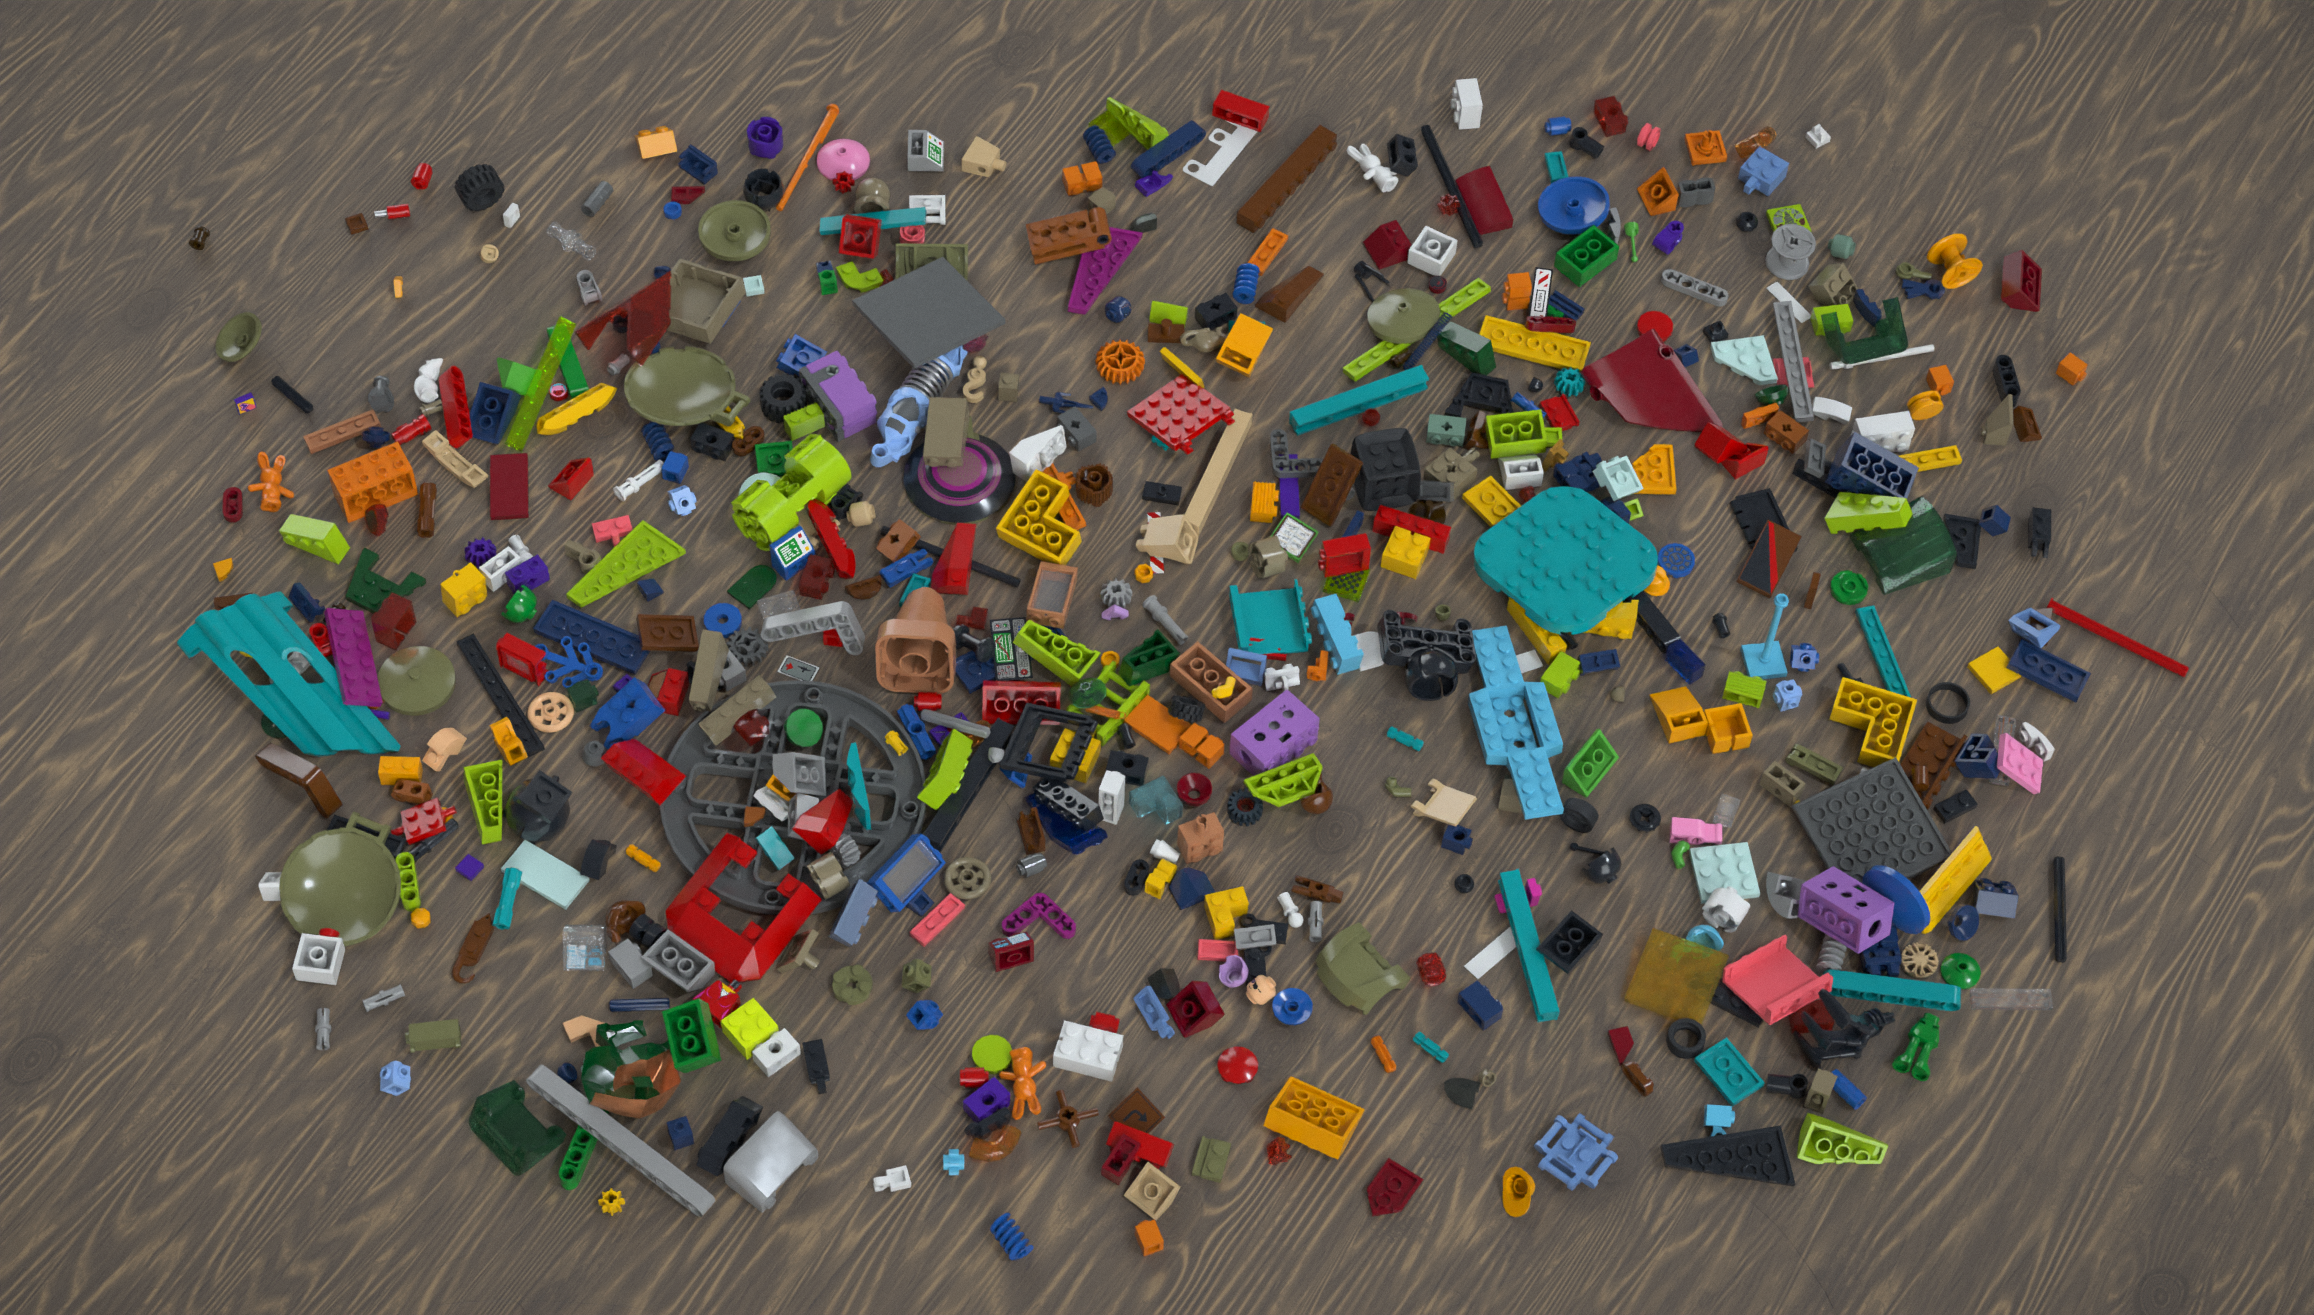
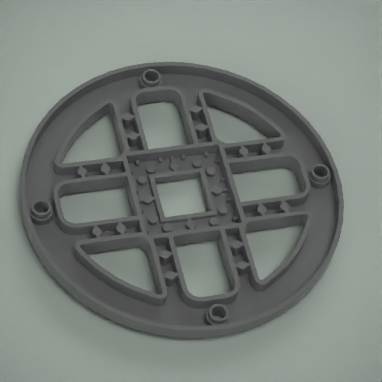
M796 680L767 683L773 690L776 698L763 709L748 711L733 725L731 733L749 723L769 716L764 744L760 752L748 754L714 750L716 746L704 734L698 724L735 694L715 704L711 711H705L687 728L667 760L669 764L686 776L660 805L663 829L675 858L692 878L711 853L700 838L694 824L744 831L743 842L756 850L758 854L746 869L738 865V869L734 871L726 866L708 890L721 900L742 909L768 915H778L789 899L777 892L776 888L780 883L764 881L759 878L764 851L755 837L772 826L779 837L798 838L788 836V819L781 821L767 808L763 819L753 826L744 827L746 806L765 807L759 803L754 794L757 790L766 786L767 781L773 774V754L784 753L787 740L786 731H784L786 718L798 709H808L828 720L821 756L825 757L826 796L814 795V797L819 798V802L838 789L851 791V787L848 785V765L842 763L849 726L854 727L872 741L883 754L892 770L861 767L866 793L889 795L895 798L896 801L892 817L887 821L871 820V830H866L858 818H847L842 834L850 835L856 844L876 846L862 860L843 871L844 876L847 877L850 883V887L825 900L818 884L814 883L810 876L811 873L807 868L809 863L822 857L823 854L820 855L805 840L803 842L796 879L801 883H805L822 899L812 914L842 907L855 881L861 879L867 883L913 834H920L925 818L926 803L918 799L917 796L925 788L923 783L926 778L922 761L912 739L889 712L865 696L833 684ZM811 696H818L817 698H814V699L809 698V697H811ZM890 731L898 732L899 738L908 747L905 754L898 756L892 746L885 742L887 733ZM701 774H715L752 779L747 805L694 798L692 792L696 778ZM913 809L915 811L909 813L906 810ZM913 847L882 878L884 882H886L899 869V867L909 856ZM773 897L778 898L776 901L768 900L769 898Z

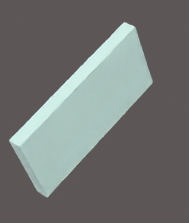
M527 840L522 842L501 868L503 873H505L506 868L519 869L522 871L521 884L565 910L590 881L589 877L581 875L578 870Z

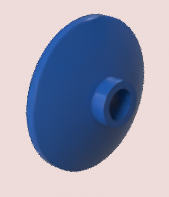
M1287 988L1280 991L1274 997L1272 1010L1275 1017L1282 1023L1299 1025L1311 1016L1313 1004L1309 995L1297 988ZM1294 1008L1296 1011H1289V1009Z

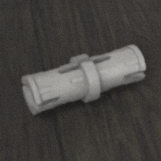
M1313 901L1310 903V918H1308V925L1310 926L1309 940L1311 942H1320L1322 940V925L1324 924L1322 903ZM1315 916L1317 917L1316 927H1315Z
M400 984L384 992L381 990L379 994L365 1000L363 999L362 1002L368 1012L382 1005L387 1006L389 1002L404 997L405 994Z
M319 1008L316 1011V1048L322 1050V1043L324 1042V1050L330 1048V1010L324 1008L323 1016L322 1008Z

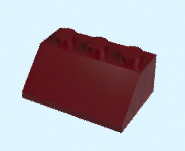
M2023 250L2004 256L2002 266L2003 277L2001 280L2002 301L2013 309L2033 312L2040 311L2042 268Z

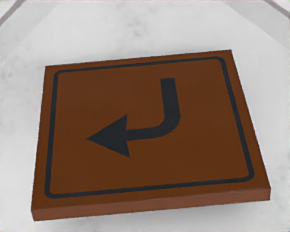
M1138 1087L1108 1115L1113 1122H1119L1148 1134L1166 1118Z

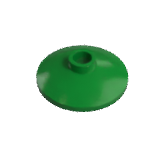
M1964 953L1948 955L1940 967L1941 976L1944 981L1961 989H1969L1975 986L1981 975L1980 966L1977 961Z

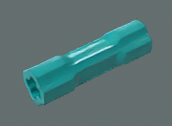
M517 868L505 869L501 898L492 925L498 929L510 928L514 899L522 876V871Z

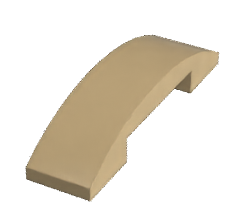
M437 430L422 441L423 445L441 465L470 487L475 488L488 478V474L476 464L472 465L449 445V441Z

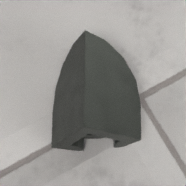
M1152 212L1143 214L1133 220L1129 230L1142 233L1156 230L1157 217Z
M1160 968L1147 978L1150 986L1159 998L1170 999L1179 993L1180 985L1174 969Z
M1451 1078L1444 1082V1090L1452 1102L1472 1109L1481 1083L1465 1078Z

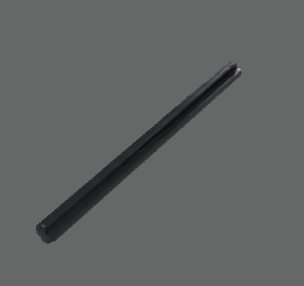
M1423 125L1421 127L1422 135L1474 248L1482 247L1483 240L1430 125Z

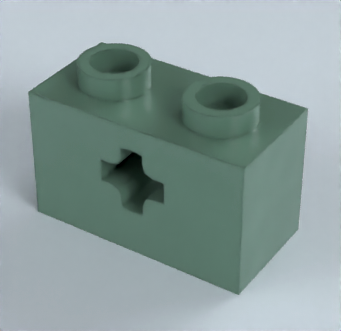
M1429 414L1426 443L1463 447L1466 418Z

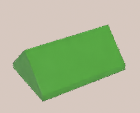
M1596 729L1564 770L1562 783L1584 797L1589 796L1619 758L1600 729Z

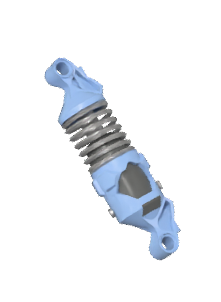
M963 345L915 369L912 368L902 386L894 390L888 399L886 409L877 421V428L883 437L884 443L876 444L872 448L870 462L873 466L882 467L892 461L897 463L901 456L910 452L914 438L920 432V429L927 425L929 398L941 397L953 378L960 374L963 360L968 353L963 350Z

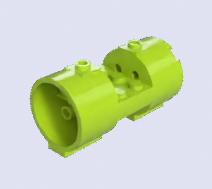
M809 434L784 456L787 460L785 462L786 474L772 486L768 481L756 480L731 502L733 505L732 509L734 510L732 514L734 522L747 539L750 537L753 541L757 542L756 547L759 549L770 551V545L786 535L789 530L798 527L799 519L796 512L801 511L808 501L817 499L827 505L837 494L836 492L851 480V471L846 460L821 435Z

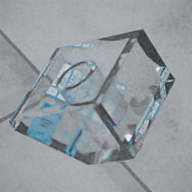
M565 925L563 929V969L604 970L606 925Z

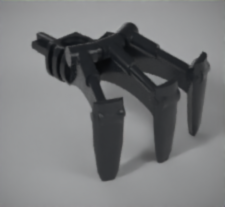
M1821 989L1818 992L1820 1000L1836 1022V1025L1842 1030H1823L1808 1013L1803 1011L1800 1015L1802 1021L1816 1040L1818 1047H1812L1797 1030L1793 1031V1035L1810 1060L1811 1065L1818 1070V1068L1821 1069V1060L1838 1057L1840 1059L1847 1057L1859 1059L1869 1039L1878 1036L1885 1025L1895 1022L1893 1018L1894 1013H1882L1879 1009L1874 1008L1864 1011L1860 1016L1852 1015L1827 990Z

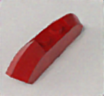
M817 499L810 500L807 514L838 576L843 579L853 578L856 569L853 550L847 548L844 538H840L837 533L839 532L838 526L835 521L832 522L836 516L823 502Z

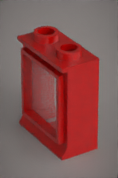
M506 633L503 638L497 641L496 650L500 667L504 666V668L531 682H536L539 687L545 679L546 672L549 671L545 669L547 664L541 661L546 652L509 633Z

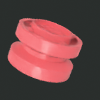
M1646 123L1638 135L1637 146L1643 147L1646 145V150L1651 151L1659 140L1661 129L1658 127L1652 129V125Z
M922 225L901 227L900 243L924 244V227Z

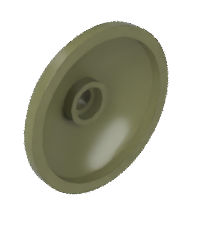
M250 312L240 313L231 318L223 326L217 337V355L226 362H234L250 354L258 344L261 336L262 325L260 319Z

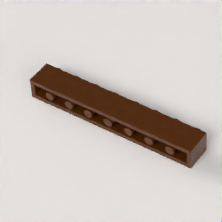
M1319 125L1237 212V224L1252 233H1255L1258 228L1261 229L1265 221L1274 215L1276 209L1285 203L1286 198L1289 195H1293L1296 188L1305 182L1307 176L1316 170L1317 165L1320 162H1324L1330 151L1333 152L1335 150L1337 134Z

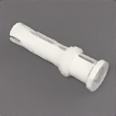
M657 460V462L634 478H627L625 483L619 487H614L613 490L617 498L624 502L626 497L633 492L637 493L640 486L662 472L661 468L664 463L661 460Z

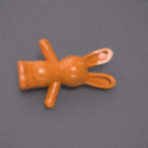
M260 452L257 456V461L261 469V483L250 484L248 490L250 492L262 490L261 510L277 512L281 507L280 494L290 499L294 497L292 491L280 486L282 481L281 471L285 464V457L283 455L277 456L273 468H271L267 454Z
M1022 1047L1011 1050L1009 1053L1014 1073L1002 1071L999 1073V1077L1004 1080L1014 1081L1013 1092L1015 1101L1012 1117L1015 1120H1019L1024 1113L1026 1100L1029 1110L1034 1115H1038L1041 1112V1105L1035 1095L1036 1084L1031 1077L1046 1067V1062L1040 1061L1032 1067L1033 1052L1031 1049Z

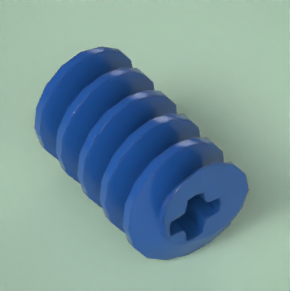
M1244 263L1237 268L1232 295L1238 303L1250 304L1255 299L1260 269L1254 264Z
M1005 1213L994 1221L990 1232L995 1235L999 1245L1004 1247V1252L1008 1254L1009 1259L1018 1260L1028 1255L1033 1250V1245L1026 1247L1029 1239L1021 1240L1025 1236L1024 1232L1017 1234L1020 1226L1012 1227L1016 1221L1015 1219L1008 1221L1011 1214Z

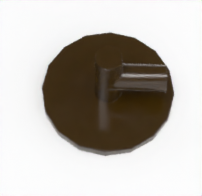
M1420 500L1410 508L1409 514L1441 524L1445 523L1446 512L1442 501Z

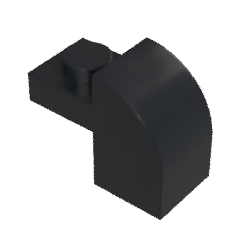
M592 839L584 854L580 874L599 880L606 874L608 859L616 852L617 845L611 844L608 840L597 841Z

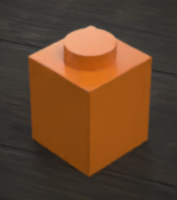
M2070 352L2059 363L2056 374L2071 385H2075L2086 377L2087 373L2085 371L2088 364Z
M1942 365L1929 368L1926 381L1931 391H1937L1940 395L1951 393L1954 380L1947 366Z
M1155 1219L1151 1221L1144 1220L1135 1226V1237L1144 1256L1163 1250L1164 1240Z

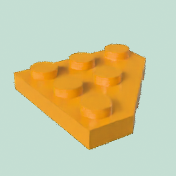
M1654 444L1646 454L1641 455L1632 463V467L1644 488L1634 494H1676L1673 445Z

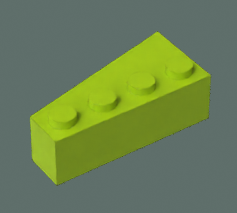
M1839 492L1825 517V521L1830 533L1837 534L1840 530H1846V533L1854 532V529L1862 528L1865 531H1870L1875 527H1881V529L1906 527L1913 513L1906 498Z
M953 729L947 735L935 757V762L929 770L931 773L923 783L925 788L917 796L918 799L937 810L951 793L955 794L961 786L959 782L965 774L963 770L969 762L967 758L972 753L970 748L973 741L956 729Z
M502 760L464 767L463 780L482 845L502 841Z

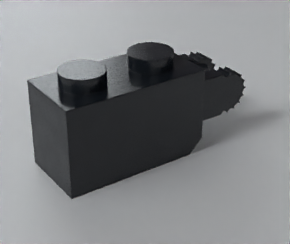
M2033 507L2028 519V548L2031 549V557H2036L2038 550H2042L2043 558H2048L2051 542V509Z

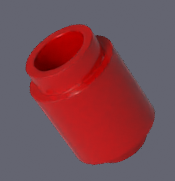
M420 163L416 166L411 179V184L416 189L423 190L428 187L433 174L432 167L426 163Z
M918 692V695H914V707H918V711H923V709L931 711L942 709V694H937V692Z
M1096 1012V1015H1091L1089 1027L1117 1034L1120 1019L1115 1018L1114 1015Z
M965 1067V1070H960V1086H965V1088H980L989 1081V1071H984V1067Z

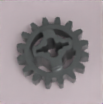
M742 627L741 632L734 631V636H729V642H727L729 650L740 664L741 662L744 663L745 667H747L748 663L755 666V661L761 663V657L766 658V652L769 651L768 642L761 638L757 628L751 631V627H748L745 631Z

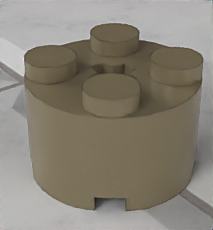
M1271 536L1249 544L1248 556L1252 555L1253 561H1250V564L1258 578H1267L1285 572V561H1288V554L1286 550H1282L1278 536Z
M829 852L807 865L812 880L816 885L818 884L825 900L850 887V883L847 877L844 876L843 869L833 853Z

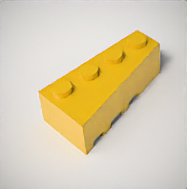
M1632 600L1631 603H1623L1622 601L1607 612L1605 619L1583 633L1632 639L1639 600Z

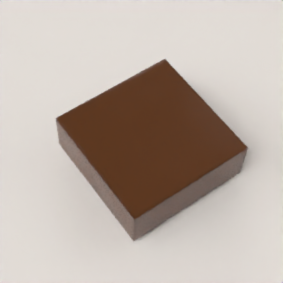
M362 213L345 218L351 235L369 230Z

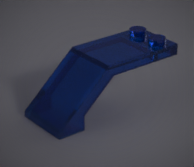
M1035 792L1024 797L1030 808H1037L1041 825L1051 841L1073 855L1081 854L1086 848L1099 845L1104 839L1108 838L1106 830L1097 825L1087 833L1081 829H1076L1068 820L1064 821L1056 812L1052 813L1044 804L1040 805L1034 797Z

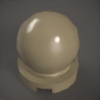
M871 177L860 182L855 192V214L890 211L889 201L891 194L888 185L882 179Z

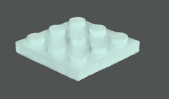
M1748 842L1690 848L1689 855L1701 904L1707 902L1716 888H1727L1728 886L1736 889L1737 894L1743 899L1760 896Z

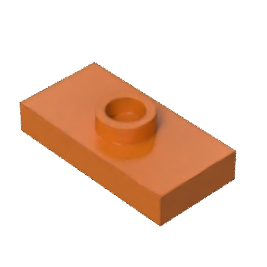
M1777 403L1743 413L1741 421L1743 429L1768 422L1778 412L1779 406Z

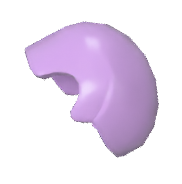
M1237 955L1227 956L1226 962L1219 966V979L1223 985L1229 988L1242 985L1246 981L1249 972L1245 961Z

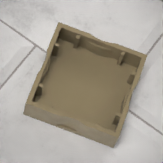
M679 259L667 276L663 286L655 293L645 307L644 313L655 318L658 328L711 344L746 293L742 277L711 270L702 265Z

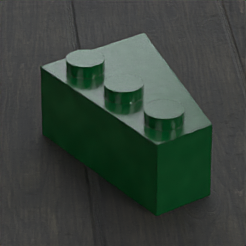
M1451 321L1438 334L1439 348L1472 373L1488 375L1496 368L1490 339Z
M1157 629L1150 638L1147 637L1144 640L1143 644L1139 647L1136 646L1123 657L1119 675L1129 687L1170 672V664L1179 657L1180 653Z

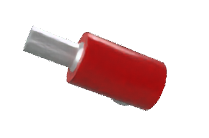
M408 203L386 206V210L374 211L375 218L388 216V219L410 217Z

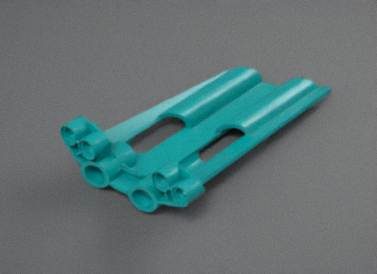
M281 591L262 597L255 593L248 594L238 599L235 604L219 611H206L195 619V624L190 626L177 641V645L189 659L203 651L306 755L330 756L344 750H358L364 754H383L389 751L398 752L401 747L367 706L343 704L335 668L287 614L294 606ZM239 650L249 654L274 682L270 685L253 684L230 656L231 652ZM290 652H300L325 682L307 683L287 660V655Z

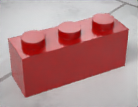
M1221 90L1213 103L1212 116L1261 132L1269 118L1270 106Z
M1114 1122L1106 1143L1107 1146L1111 1147L1109 1151L1112 1152L1121 1136L1125 1134L1141 1144L1133 1160L1140 1162L1143 1159L1149 1161L1157 1169H1160L1161 1166L1166 1168L1174 1148L1173 1143L1119 1122Z

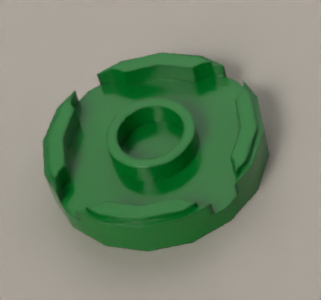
M1850 570L1840 571L1833 577L1830 591L1838 602L1846 605H1855L1862 602L1867 596L1868 583L1859 573H1852Z
M798 709L786 718L784 731H786L788 741L794 746L806 748L819 741L822 736L823 725L815 712L808 709Z

